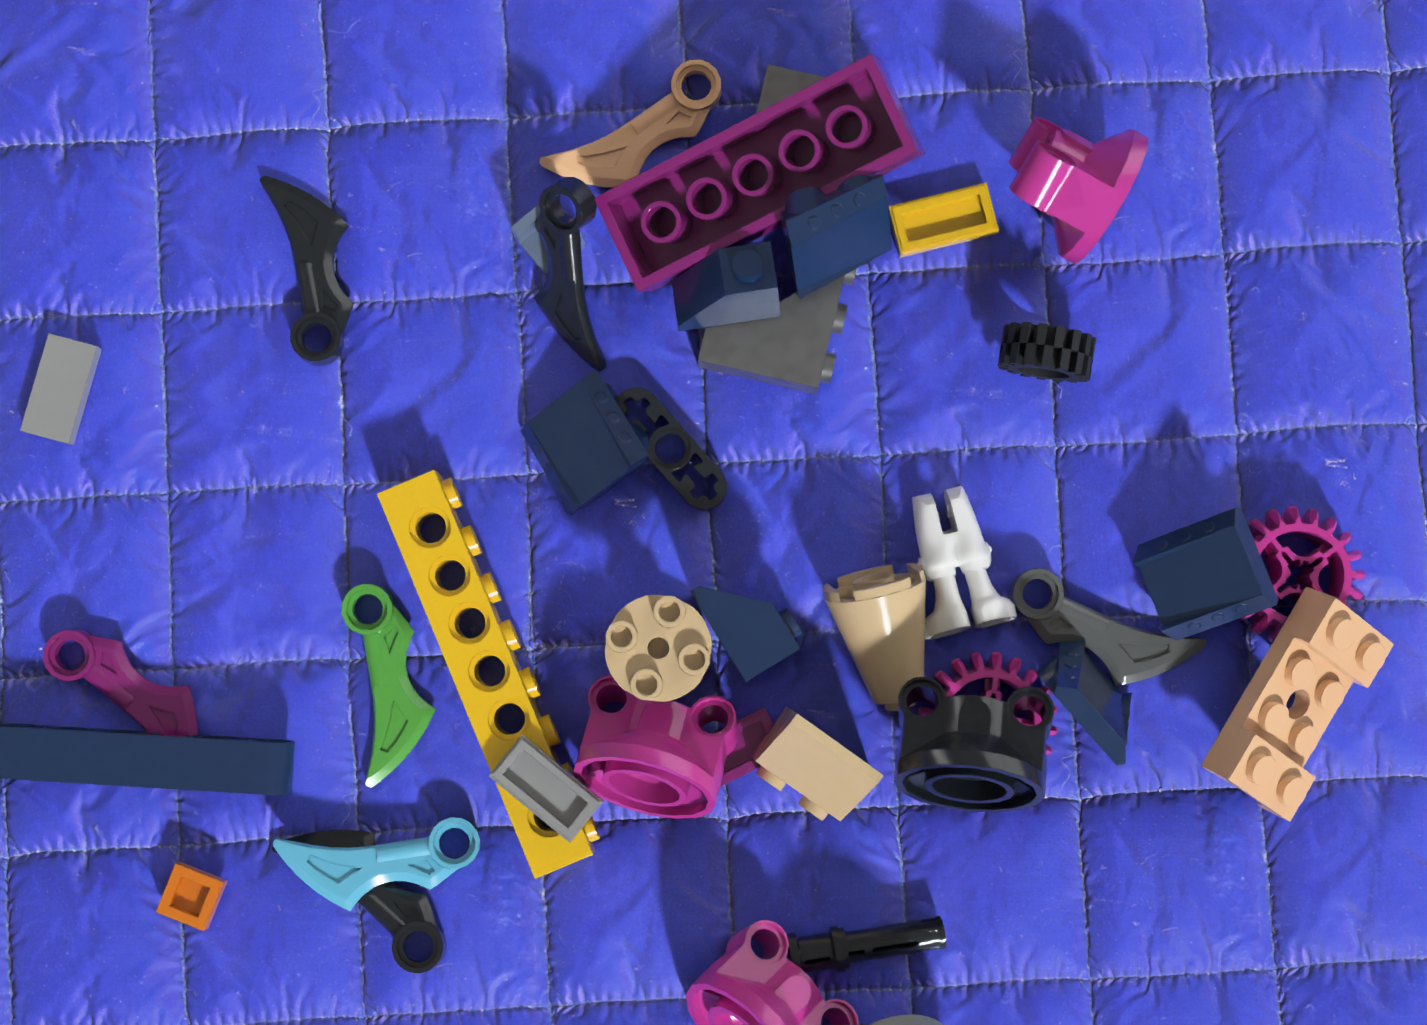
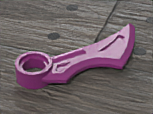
M78 629L64 630L48 639L43 651V660L46 669L52 676L64 681L85 678L131 716L148 733L156 732L159 733V736L198 734L196 709L190 686H165L147 680L130 663L122 641L93 636L84 630ZM69 640L80 643L85 651L83 664L75 670L65 667L59 657L62 645Z

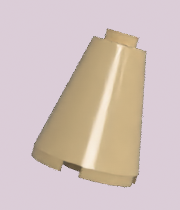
M906 563L908 573L894 574L892 565H884L860 570L837 578L839 587L837 589H834L828 583L823 586L825 602L873 702L885 705L887 711H898V696L901 688L907 681L915 677H924L926 576L924 575L923 565ZM916 702L912 703L909 708L914 706Z

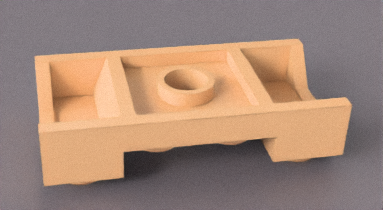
M1306 587L1201 766L1248 794L1257 801L1256 804L1261 808L1290 822L1316 778L1303 768L1311 753L1316 748L1321 736L1338 707L1342 704L1353 682L1369 688L1394 644L1336 597ZM1295 692L1294 703L1288 710L1286 707L1287 701L1291 694Z

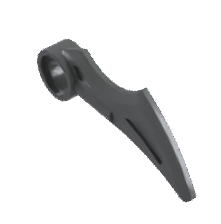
M1040 568L1025 570L1015 577L1010 586L1009 597L1015 605L1016 612L1026 617L1045 644L1086 640L1085 648L1091 650L1101 659L1107 667L1115 686L1138 682L1166 672L1188 660L1207 644L1204 638L1188 636L1175 640L1163 633L1136 628L1064 596L1062 583L1049 570ZM1032 579L1042 580L1050 590L1049 601L1039 609L1029 607L1023 599L1024 586Z

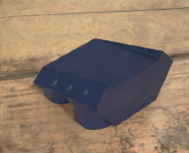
M882 173L873 177L859 175L847 178L836 191L824 194L819 188L815 187L795 190L785 201V210L780 211L786 254L796 295L799 299L892 250L888 197Z
M597 370L578 381L527 422L520 430L570 515L604 495L641 466L649 455L647 452L649 446L648 435L639 424L627 420L619 407L618 395L610 384L603 381Z
M1236 507L1189 526L1179 528L1141 543L1137 547L1133 565L1139 567L1162 623L1160 632L1175 640H1180L1276 606L1279 599L1240 508Z
M1086 640L1060 643L1057 653L1036 671L1037 675L1116 765L1125 764L1132 692L1123 694L1084 650Z

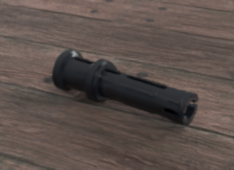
M940 915L933 918L844 932L843 927L838 928L836 925L830 926L826 933L797 937L794 932L787 933L789 961L800 967L805 973L834 969L836 973H843L845 969H850V963L946 949L945 930Z

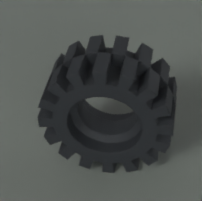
M1030 322L1005 324L997 367L1001 370H1007V372L1012 374H1020V376L1037 377L1040 380L1051 379L1054 382L1067 381L1070 383H1077L1078 381L1087 382L1091 376L1096 338L1092 337L1089 333H1082V331L1076 329L1067 330L1066 327L1058 325L1052 327L1048 326V324L1039 323L1034 325Z

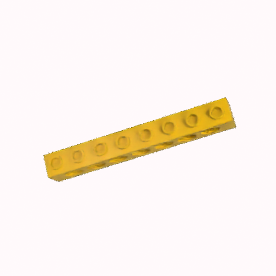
M432 470L377 493L490 771H493L523 734L560 764L553 747L561 743L558 732L549 714L543 717L540 716L533 699L541 695L540 689L530 667L521 670L514 650L521 648L519 638L511 620L508 619L502 622L494 603L502 600L500 592L491 572L482 575L475 556L482 553V549L472 526L462 527L455 509L463 506L452 478L443 480L440 473ZM432 515H440L446 523V532L439 541L427 543L421 535L422 523ZM459 562L465 569V581L460 588L448 591L441 584V570L448 563ZM478 609L484 615L485 628L478 637L470 639L461 632L459 621L467 610ZM489 656L498 657L505 666L504 678L495 686L485 684L479 676V666ZM509 703L519 706L525 715L524 726L519 732L514 734L504 731L498 722L500 710ZM569 762L561 765L574 775ZM496 783L535 879L594 854L596 849L593 842L600 839V835L592 816L569 843L552 828L543 826L533 812Z

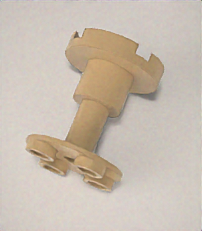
M653 594L633 600L616 614L612 624L606 631L605 659L612 677L623 690L641 700L666 702L680 698L692 691L702 681L710 666L712 639L706 622L694 607L674 596Z

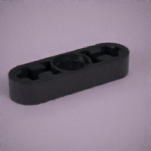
M633 387L623 391L618 396V402L625 416L628 414L625 406L628 401L632 399L635 403L640 404L645 400L649 403L645 411L652 423L656 426L660 418H664L668 425L655 430L650 436L647 459L689 506L700 511H709L718 507L725 499L727 493V481L723 472L650 391L640 387ZM637 419L631 421L636 424H639L645 431V433H648L647 429L642 425L640 421H638ZM667 435L679 437L686 447L683 458L673 464L662 462L657 457L655 451L658 441ZM694 455L702 461V463L693 466L694 470L703 479H707L712 475L717 480L713 486L714 492L717 495L711 500L704 495L698 499L692 496L691 493L695 489V484L686 473L680 482L673 476L674 473L685 469Z

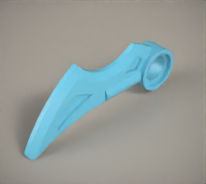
M450 817L440 821L433 828L430 836L362 847H327L275 839L273 847L292 871L308 886L334 904L351 911L364 894L383 883L406 881L431 890L456 870L468 866L475 860L480 850V837L477 829L470 822L462 818ZM451 828H459L465 831L470 840L467 853L457 859L446 857L441 852L439 846L442 834Z

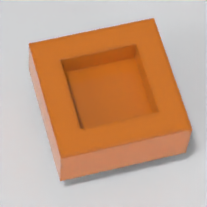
M181 861L177 862L174 865L156 912L205 931L209 929L228 880Z

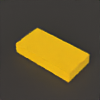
M987 182L888 206L890 223L899 258L995 235L999 231Z

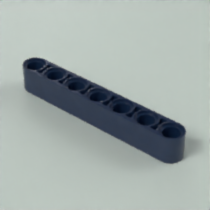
M0 722V779L261 795L292 794L295 741L202 734L159 736V733L156 732L148 733L135 730Z

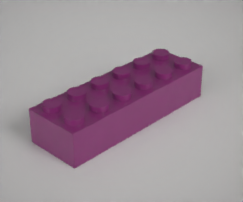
M869 54L595 197V201L637 291H655L671 283L672 280L716 250L746 245L781 227L780 211L785 210V201L795 190L815 187L819 188L824 194L836 191L847 178L859 175L873 177L881 173L884 175L924 155L925 152L881 60L873 54Z

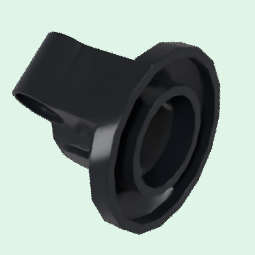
M915 677L903 685L898 696V716L902 730L896 753L894 783L900 792L917 801L937 807L970 812L1022 810L1038 805L1045 797L1047 774L1046 740L1049 738L1054 716L1053 701L1046 692L1033 686L1021 687L1015 690L1007 702L978 695L946 696L941 684L928 677ZM916 701H927L934 705L936 709L929 715L919 716L911 712L909 706ZM1030 710L1040 715L1042 721L1037 725L1027 726L1020 723L1015 715L1021 711Z

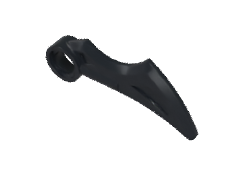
M263 176L260 178V182L275 207L290 242L303 315L295 321L291 329L290 342L294 351L305 362L314 366H325L334 362L342 353L345 339L344 331L353 308V302L339 287L334 271L335 251L349 225L331 208L311 194L286 182ZM315 326H324L331 333L329 346L321 352H311L304 345L306 332Z
M565 177L544 189L540 195V213L535 223V228L546 249L548 275L544 286L534 296V299L562 339L586 363L598 372H601L607 367V363L597 342L586 303L580 229L592 222L596 215L597 205L591 189L582 180L575 177ZM560 194L566 195L572 200L576 209V217L569 216L563 210L560 203Z
M330 830L307 833L285 840L327 847H362L375 845V833L357 830ZM272 847L273 852L278 853L276 849ZM387 882L372 888L361 897L358 903L394 936L392 943L393 957L401 968L407 972L419 974L433 969L442 961L446 953L447 942L445 934L436 923L427 894L412 892L394 882ZM413 932H425L433 940V953L425 961H415L406 952V940Z

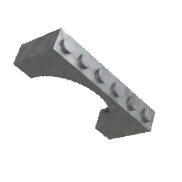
M768 64L757 113L825 77ZM856 269L801 299L797 297L795 292L788 298L780 301L781 316L706 327L699 353L698 367L817 394L820 382L830 384L837 354L829 353L827 349L831 333L840 335L842 333L848 305L838 302L842 285H853Z

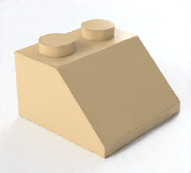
M787 706L774 723L769 734L764 737L751 756L761 765L756 772L758 776L779 791H782L786 783L803 795L798 804L821 821L829 813L841 822L884 776Z

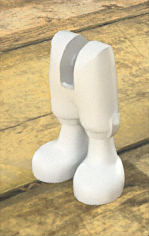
M963 486L944 490L947 517L951 525V529L942 531L939 513L931 493L912 497L915 532L920 554L917 564L923 565L926 580L934 583L936 598L934 611L925 618V640L954 635L971 627L967 611L958 591L955 578L956 567H960L966 577L971 598V615L975 628L989 627L1017 618L1014 603L1008 598L1000 596L989 579L986 569L991 564L992 548L983 539L976 516Z

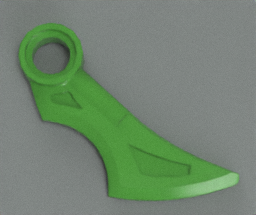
M361 584L353 587L345 595L341 614L345 624L352 631L363 635L374 710L372 750L365 784L368 787H373L389 775L412 751L428 727L436 708L427 703L417 693L408 677L406 666L407 651L415 631L396 608L392 595L385 588L377 584ZM366 594L376 596L383 606V613L380 619L372 624L361 622L355 614L357 600Z

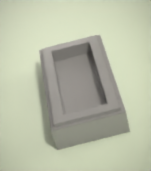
M48 333L20 431L74 446L102 351L101 348Z
M524 734L520 736L489 774L491 779L569 843L604 801Z

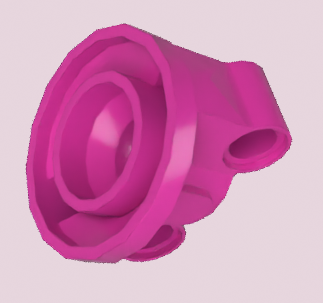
M1035 117L1008 161L1018 171L1009 188L1017 197L1052 217L1058 254L1062 258L1076 264L1085 258L1097 244L1123 204L1140 171L1148 148V138L1135 130L1129 129L1092 143L1070 130L1062 129L1048 120Z
M610 675L599 678L593 683L588 692L590 716L575 764L574 776L600 798L620 807L647 815L681 819L698 818L712 813L723 777L725 759L735 749L738 742L736 712L733 705L727 699L720 696L700 698L693 704L692 708L672 700L666 702L641 700L623 690ZM610 702L625 704L620 711L614 713L602 711V708ZM712 721L721 722L726 725L722 731L717 733H707L702 730L704 725Z
M767 919L759 920L734 934L727 943L724 956L715 961L690 986L686 993L688 1011L695 1025H821L822 1016L828 1019L831 1025H859V1020L854 1008L846 1001L840 999L824 1001L812 979L800 967L786 958L789 942L783 928L776 922ZM751 938H755L762 945L764 951L763 959L754 954L751 948Z

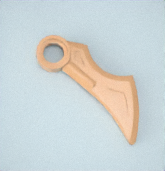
M701 59L682 63L675 70L671 79L672 92L605 137L572 150L541 157L539 161L541 166L562 177H575L587 185L612 189L640 174L645 160L662 144L674 139L697 136L709 111L718 104L721 97V78L717 69ZM701 74L710 81L711 89L705 98L692 100L684 95L682 85L684 80L690 75Z

